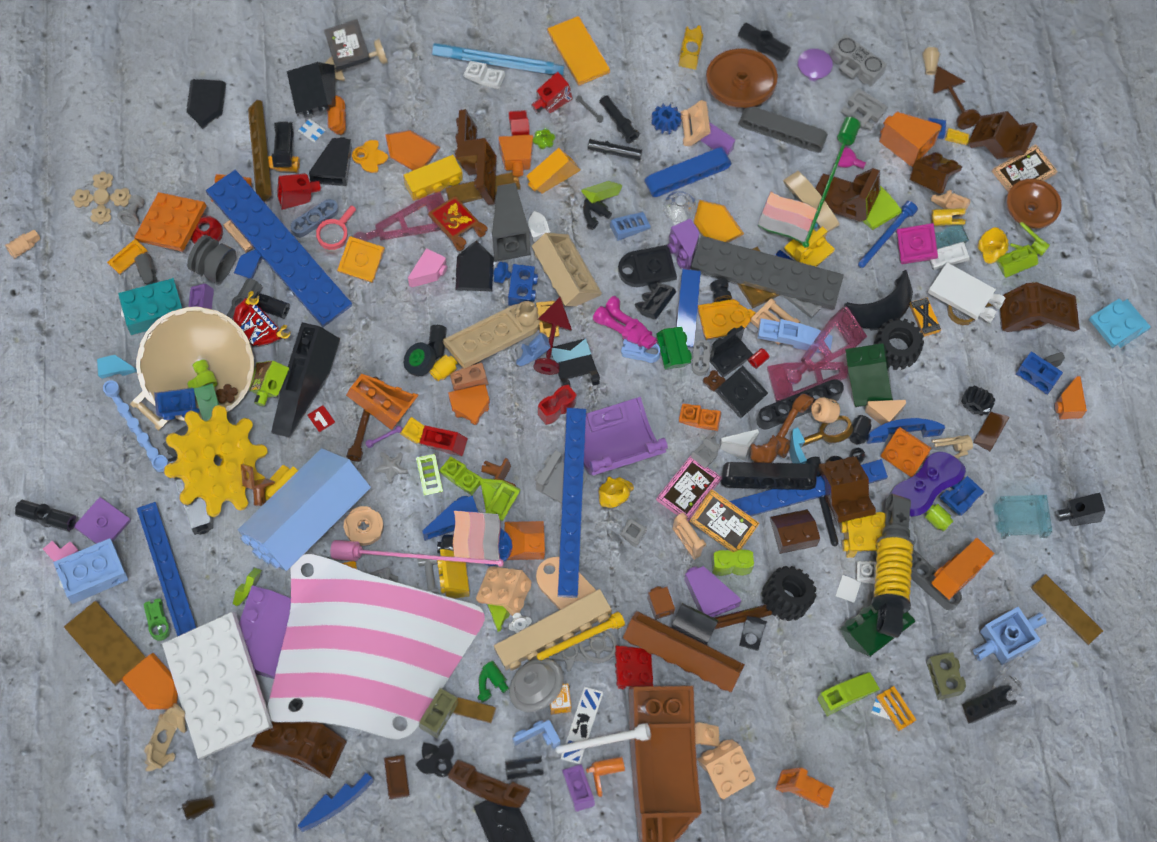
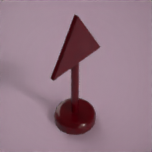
M561 297L537 319L552 324L549 338L551 348L547 351L546 358L536 359L533 364L535 371L545 375H555L560 370L559 363L550 359L556 326L572 331Z

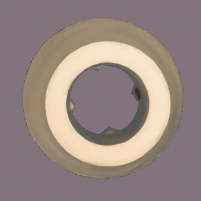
M925 48L922 55L926 74L934 75L936 74L940 53L938 48Z

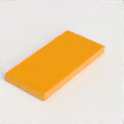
M579 16L547 28L550 38L578 86L610 73V68Z

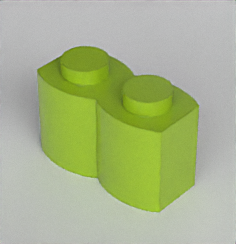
M728 550L716 551L711 560L712 574L717 576H726L731 573L740 576L748 575L754 567L753 552L750 550H738L735 552Z

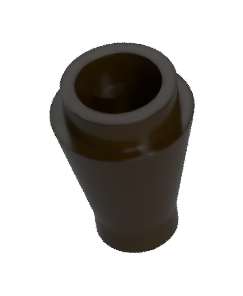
M211 796L186 800V803L181 804L186 820H194L214 808Z

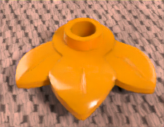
M369 140L363 146L354 149L352 159L355 163L361 164L363 170L376 173L378 172V165L386 162L388 155L378 149L379 142L377 140Z

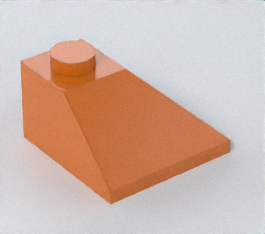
M544 521L505 522V532L508 533L512 540V551L507 560H544Z

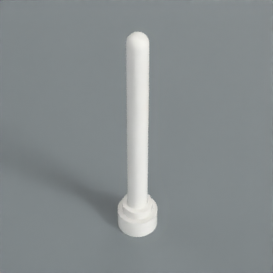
M644 723L639 724L638 727L631 731L559 745L555 748V751L561 754L633 738L644 741L651 739L649 725Z

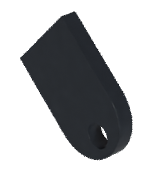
M667 245L628 252L620 259L618 264L620 279L631 287H643L652 283L677 280L670 249ZM624 268H630L633 272L631 274H625L622 270Z

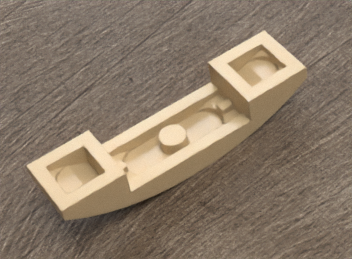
M796 171L783 180L784 184L793 195L797 196L800 202L815 209L818 208L822 197L803 174ZM824 201L816 223L819 228L823 226L830 232L839 226L840 223Z

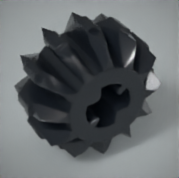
M974 385L966 389L961 402L968 411L983 416L991 412L996 399L988 390Z

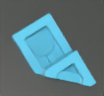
M116 355L97 359L98 376L102 379L116 374L125 376L137 372L135 367Z
M798 427L792 430L789 453L792 463L805 464L807 459L801 449L805 440Z

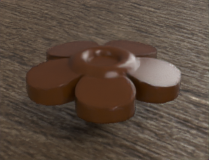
M225 384L223 389L216 391L218 402L221 404L226 401L228 403L235 400L234 396L238 393L237 388H232L230 384Z

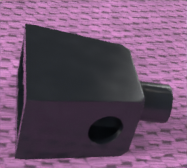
M1101 493L1069 500L1065 509L1057 510L1059 522L1069 520L1071 526L1102 522L1106 510Z

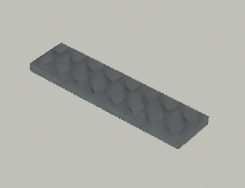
M705 236L700 237L691 270L701 271V273L830 309H835L844 276L841 273Z

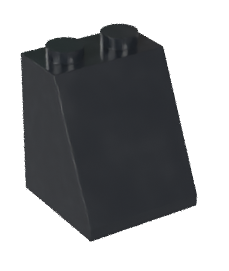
M316 62L287 71L296 114L308 117L314 115L316 111L326 112L330 110L329 107L336 106L334 65Z

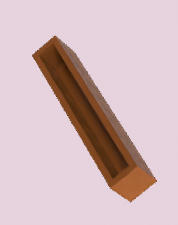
M638 611L631 618L623 636V639L627 640L630 644L637 645L648 653L655 654L666 662L673 663L684 671L691 672L702 680L709 681L720 689L729 692L733 691L745 664Z

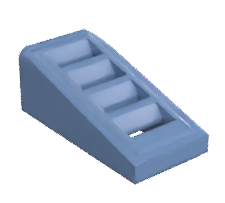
M644 212L610 220V227L617 241L651 229ZM638 219H641L644 225H640ZM633 221H635L637 227H634V226H633V224H632Z

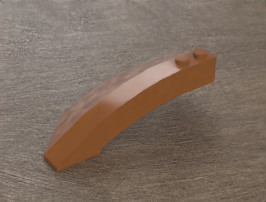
M694 686L629 687L630 731L638 727L639 724L647 723L651 732V739L649 740L630 739L633 793L639 842H675L702 813L695 744Z

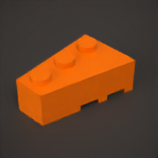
M361 374L350 387L346 396L393 430L419 395L401 390L402 388L389 386L381 380Z
M976 538L960 554L957 553L943 567L941 566L934 574L936 578L931 584L950 600L977 575L995 553L981 540Z

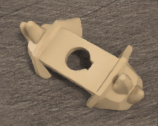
M174 703L173 708H169L164 714L158 716L159 721L149 744L144 749V753H146L145 764L148 765L145 771H153L157 768L162 769L166 763L175 759L174 753L166 755L167 749L177 728L183 733L187 731L185 728V711L178 704ZM166 730L167 738L165 742H158L157 736L159 732Z

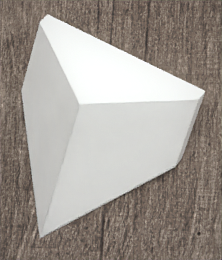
M756 429L721 438L720 449L745 461L751 451V444H755L759 431Z

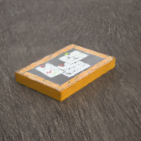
M712 489L689 520V522L731 552L741 550L759 525V522Z

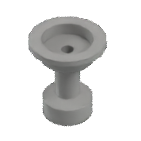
M131 195L129 209L118 212L117 217L128 226H137L139 220L135 212L137 208H142L144 199L138 195Z

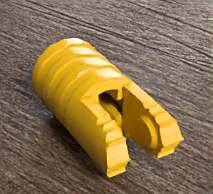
M966 208L932 209V223H934V226L964 225V219H952V215L965 214Z

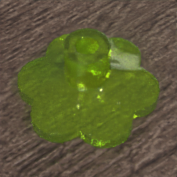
M549 129L537 130L533 143L538 145L540 149L551 148L555 135L550 133Z

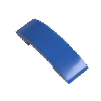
M921 418L894 420L870 432L866 443L886 442L888 435L895 434L899 427L907 432L921 431L923 438L941 436L945 426L939 422Z

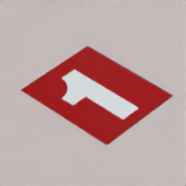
M324 405L307 414L319 432L335 423Z

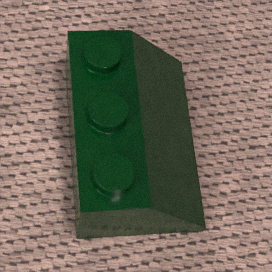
M872 604L869 607L863 608L857 616L847 620L845 625L840 628L848 646L869 657L895 638L877 632L878 611L872 607ZM908 612L903 614L902 632L916 622Z

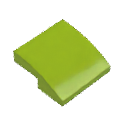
M880 186L881 191L867 220L862 221L872 230L902 213L898 204L882 186Z

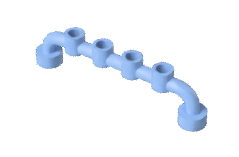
M113 380L105 382L103 385L105 395L111 397L115 402L120 416L126 419L129 430L135 433L139 445L147 451V456L152 462L154 470L164 472L165 466L169 464L167 458L160 455L158 450L151 445L149 436L142 431L138 419L132 416L128 404L124 403L119 396L120 388L117 382Z

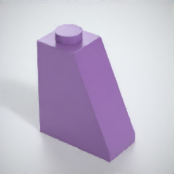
M697 566L692 567L685 573L684 581L698 611L711 617H716L740 606V597L704 566L700 568Z

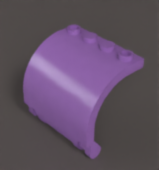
M641 397L586 413L584 467L589 475L593 476L666 453V449H668L665 438L658 439V441L655 438Z

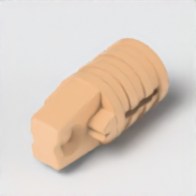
M32 230L10 241L5 247L9 254L16 259L22 253L34 247V244L40 240V237L35 230Z

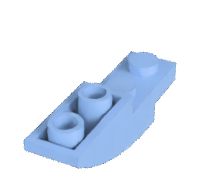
M761 318L757 338L790 344L796 349L830 355L833 336L800 323L783 319L778 322Z

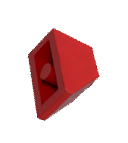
M425 425L419 444L445 453L463 456L468 438L458 432Z

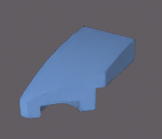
M541 332L528 346L522 344L521 349H523V353L517 359L516 364L519 366L526 365L548 351L551 347L547 335Z

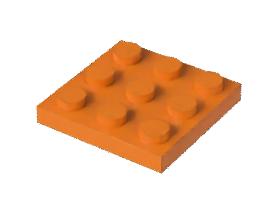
M158 192L134 238L141 243L183 252L207 205L203 201Z

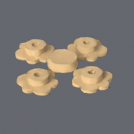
M104 171L93 176V186L95 188L98 187L94 195L90 194V191L87 189L84 191L78 189L75 191V195L72 196V201H74V205L77 208L82 206L88 207L89 203L93 200L99 204L97 209H92L90 219L92 222H97L100 225L111 220V210L103 204H106L111 199L115 206L121 205L126 207L131 197L127 188L116 189L115 193L110 196L106 189L112 186L113 176L106 174Z

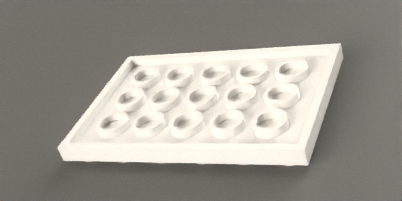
M236 613L226 614L162 644L199 759L273 727Z

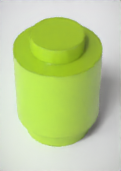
M932 504L930 509L925 512L927 514L925 518L936 529H940L943 532L954 521L950 518L951 515L939 504L936 506Z

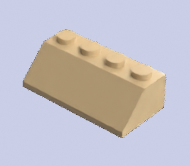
M544 233L532 245L535 256L541 262L544 272L550 278L552 286L558 292L565 306H578L602 294L568 234Z

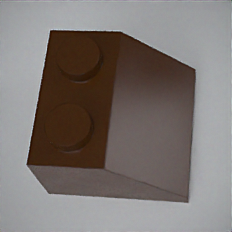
M808 509L770 517L779 554L818 545L820 535L816 521Z

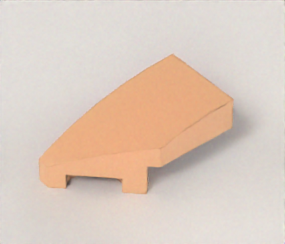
M951 190L946 191V194L939 196L935 194L931 197V201L943 209L966 208L967 210L970 205V199L952 194Z

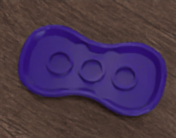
M933 453L923 462L916 475L897 484L890 494L892 493L911 500L909 516L922 515L930 509L938 494L956 485L963 479L966 468L958 458L949 453Z

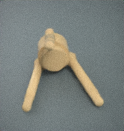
M969 435L932 439L935 447L953 445L955 451L960 452L954 455L956 458L968 455V450L973 448V442Z

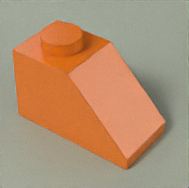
M1077 376L1055 403V411L1059 414V420L1082 418L1087 412L1081 376Z

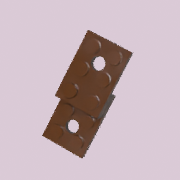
M459 110V117L456 119L458 133H456L457 149H455L456 160H459L462 168L465 169L468 175L477 174V178L474 180L476 190L478 189L481 197L484 198L488 205L495 204L497 156L486 138L477 139V126L467 110Z

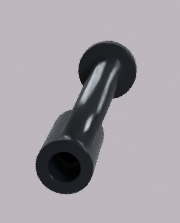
M587 197L584 200L583 213L587 222V229L594 230L599 223L596 217L592 218L590 210L600 217L604 216L607 219L612 216V213L608 210L609 207L602 201L591 203Z

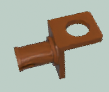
M508 458L504 459L501 466L485 461L481 472L495 476L494 480L505 481L511 464ZM506 481L507 483H509V484H511V485H513V486L516 487L515 484Z
M241 464L242 486L253 489L254 505L262 506V503H266L265 487L275 484V481L267 478L254 480L253 467ZM246 470L248 471V474H249V480L247 479V476H246Z

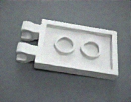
M946 263L928 291L929 294L975 320L980 316L990 323L997 311L992 308H985L986 305L990 303L1000 309L1005 300L1004 296L994 294L996 289L949 263Z

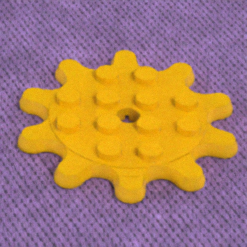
M221 405L213 408L212 416L208 421L202 420L195 411H188L184 416L188 426L187 433L185 435L170 433L166 437L167 445L176 450L177 459L175 462L165 466L164 474L168 478L178 477L183 480L184 489L180 493L179 499L184 505L191 504L196 498H202L206 502V512L211 517H216L220 514L224 501H230L237 510H245L248 506V500L245 496L246 487L242 486L241 464L253 467L254 480L264 479L265 477L257 472L255 462L266 456L267 447L263 444L253 445L249 441L248 433L253 426L251 420L242 418L237 424L233 425L227 420L226 408ZM215 455L222 459L219 466L214 463ZM246 470V476H247V479L249 480V474H248V471Z

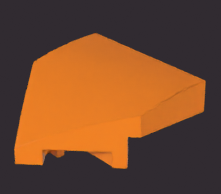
M485 384L448 392L452 411L455 412L457 418H466L476 425L481 415L489 410L488 404L490 400Z

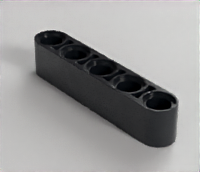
M832 379L760 409L756 423L763 430L783 424L792 409L794 401L802 394H807L811 397L817 395L820 398L825 397L838 401L843 393L844 385L840 380ZM830 389H836L838 393H833ZM814 398L810 407L803 413L798 412L795 418L812 412V405L817 399ZM784 409L787 413L783 414L779 410ZM762 416H767L770 420L766 421Z
M727 462L723 465L721 484L727 488L811 490L816 487L818 469L813 464Z

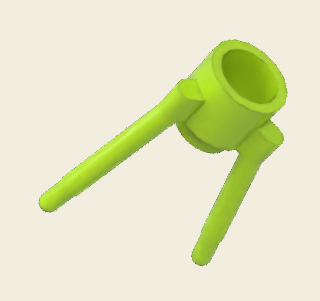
M1020 222V225L1036 239L1031 247L1042 257L1050 244L1036 235L1023 222ZM1013 243L1010 244L1011 247L1016 249L1022 247Z

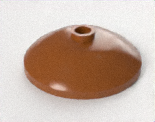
M1024 179L1017 182L1010 189L1006 199L1007 209L1012 218L1019 224L1023 222L1029 228H1044L1051 225L1058 218L1062 207L1061 198L1055 188L1039 179Z

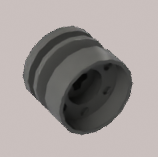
M203 235L194 244L188 257L187 267L199 275L204 274L205 278L219 284L230 273L236 259V251L226 244H219L218 240L212 239L208 235Z

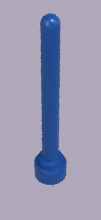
M905 202L902 206V213L859 261L858 266L860 268H864L907 217L913 216L918 211V207L913 202Z

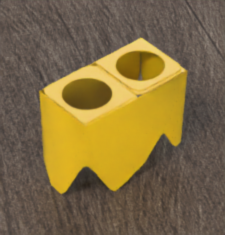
M700 25L692 30L688 26L686 27L679 67L696 70L699 59L697 55H700L704 37ZM687 43H697L698 50L695 52L688 51L686 49Z

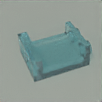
M1047 495L1001 496L997 503H995L994 510L999 519L997 531L1001 534V539H1006L1007 536L1039 535L1040 538H1048L1052 533Z

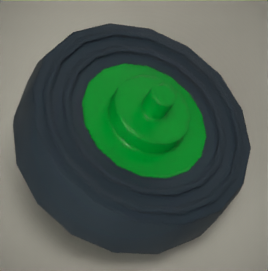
M415 343L407 350L404 356V368L408 373L417 377L427 374L435 364V351L426 343Z

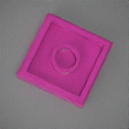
M934 223L897 229L901 264L938 259Z

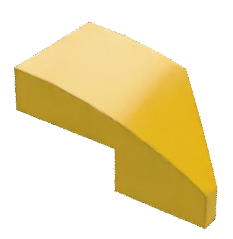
M410 417L400 434L418 444L424 425Z

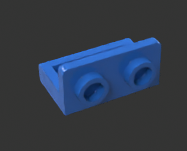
M194 388L154 392L156 415L163 417V420L175 419L177 415L184 417L188 411L200 412L199 408H196Z

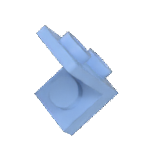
M540 720L533 725L534 728L528 731L523 729L517 732L513 738V744L516 746L544 732L542 737L547 746L551 745L552 749H555L561 743L550 720L545 722Z

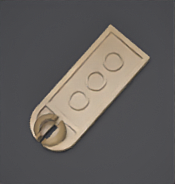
M523 301L512 305L443 339V344L463 369L535 334L539 329L540 320H537L539 318L538 307H535V304L530 301Z

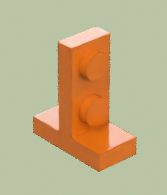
M802 767L781 771L776 790L782 793L792 792L823 808L829 807L834 788L808 776V770Z

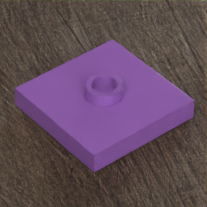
M99 497L75 524L74 528L95 544L109 538L113 542L131 520Z

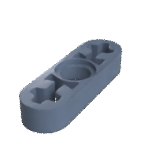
M327 199L292 221V234L298 238L304 237L317 229L323 221L334 218L338 214L337 202ZM328 206H329L330 208L333 207V210H332V211H330L329 209L327 210V207H328ZM312 215L320 217L316 222L310 221ZM299 226V227H302L303 229H302V230L296 229V227Z

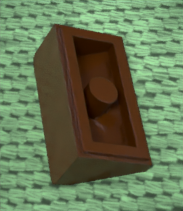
M990 412L973 443L990 452L1010 417Z

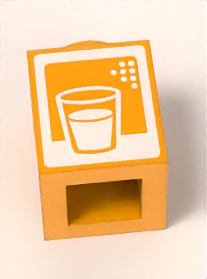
M563 683L562 690L556 700L550 704L551 715L571 712L568 684Z

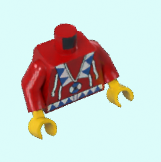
M250 291L248 298H245L235 307L232 320L243 330L250 345L258 347L268 345L281 338L286 339L290 336L291 332H283L287 325H283L280 331L277 330L276 324L257 305L259 296L255 299L251 298L254 293L253 291Z

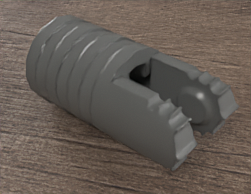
M144 253L136 256L134 261L144 284L157 283L156 270L150 254Z

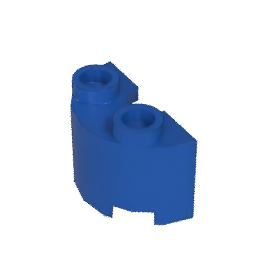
M967 476L952 486L954 490H946L940 496V499L956 514L962 516L985 491Z

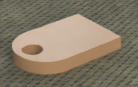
M551 557L539 565L536 572V582L539 589L559 610L596 591L579 573L578 598L558 597L560 557ZM548 565L553 566L555 572L546 574L544 568Z

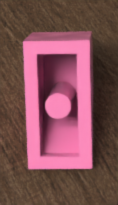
M426 248L408 276L409 286L416 287L438 281L439 277L443 276L447 271L446 258Z

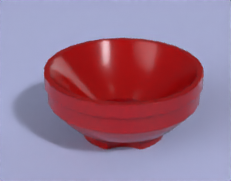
M202 216L190 239L195 244L201 236L208 235L220 242L223 236L222 225L212 216ZM203 223L210 225L206 231L200 230L199 226Z

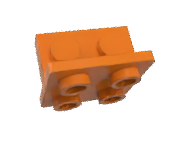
M899 427L884 449L881 457L910 477H913L930 454L931 447Z

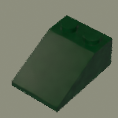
M882 343L845 349L855 407L866 406L868 401L893 400L886 345Z

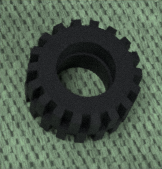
M896 318L895 321L890 319L887 323L885 322L879 329L874 344L884 343L886 345L889 368L892 366L894 370H898V367L901 370L906 369V366L911 367L917 361L924 345V340H922L924 337L923 333H919L921 329L915 327L914 322H907L908 319L905 318L903 321L900 318ZM894 338L901 339L907 344L908 348L903 350L897 349L891 345L889 340Z
M783 566L773 572L763 586L762 597H764L762 601L764 604H767V610L773 612L772 615H777L782 620L786 618L787 621H792V619L798 620L805 615L817 596L815 593L817 591L816 586H813L814 581L808 578L809 575L807 573L804 574L803 570H797L794 566L790 568ZM784 590L789 591L794 597L788 595Z

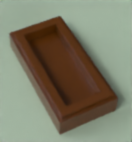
M399 755L384 758L389 800L410 797L405 756Z

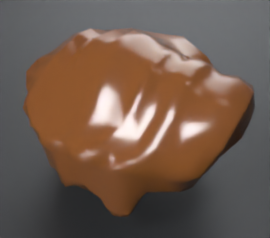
M772 435L770 441L764 445L756 446L754 443L751 444V460L757 463L774 462L779 449H781V443Z

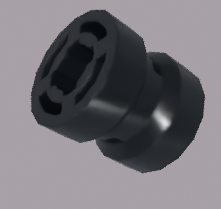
M718 279L710 283V289L714 293V302L732 299L731 292L728 291L729 284L726 279Z

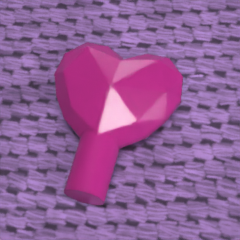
M845 147L838 166L851 167L855 165L864 169L866 162L857 159L854 151L851 148Z

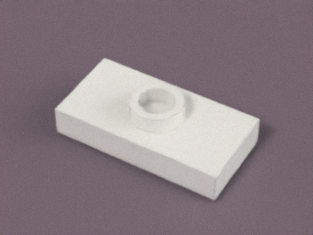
M964 242L937 249L938 259H932L930 262L933 270L944 268L946 263L954 265L968 261L969 255Z

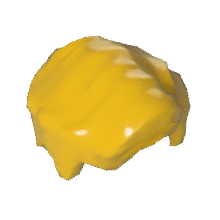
M993 227L985 231L979 239L977 247L983 254L984 261L992 264L1005 255L1008 251L1009 243L1006 234L1001 229Z
M610 476L607 477V481L601 484L598 489L600 505L608 508L620 506L628 500L634 485L621 477L615 479Z

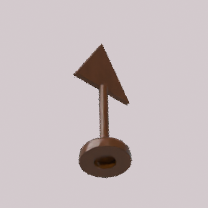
M937 66L933 94L948 89L962 112L956 119L958 128L965 130L973 127L981 118L979 111L976 109L965 110L952 88L966 81Z

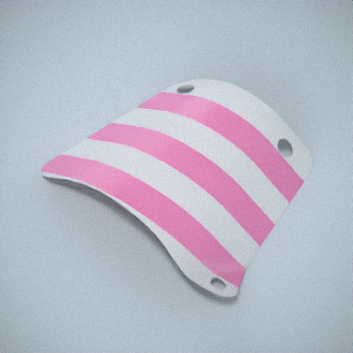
M313 554L302 555L290 567L291 608L267 707L270 720L274 722L336 724L363 730L389 739H402L411 735L418 727L421 718L440 688L443 689L483 626L484 612L473 603L370 575ZM305 563H310L314 567V573L310 577H305L301 573V567ZM295 698H300L303 701L302 708L297 712H291L288 708L289 703ZM397 716H402L407 720V728L403 731H398L393 727L392 721Z

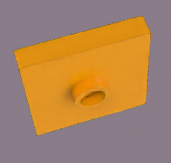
M349 236L337 271L373 283L385 248Z

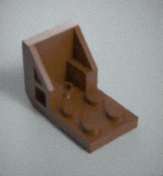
M875 168L856 175L853 182L833 177L824 201L834 214L859 222L867 220L881 191L880 170ZM824 173L815 188L821 197L830 175Z
M1038 282L1025 283L1002 295L1005 297L1004 303L1000 308L1002 331L1013 332L1037 329L1048 323L1073 332L1080 329L1075 295Z
M271 721L273 727L257 734L251 746L259 751L285 757L298 766L330 779L347 741L318 722Z

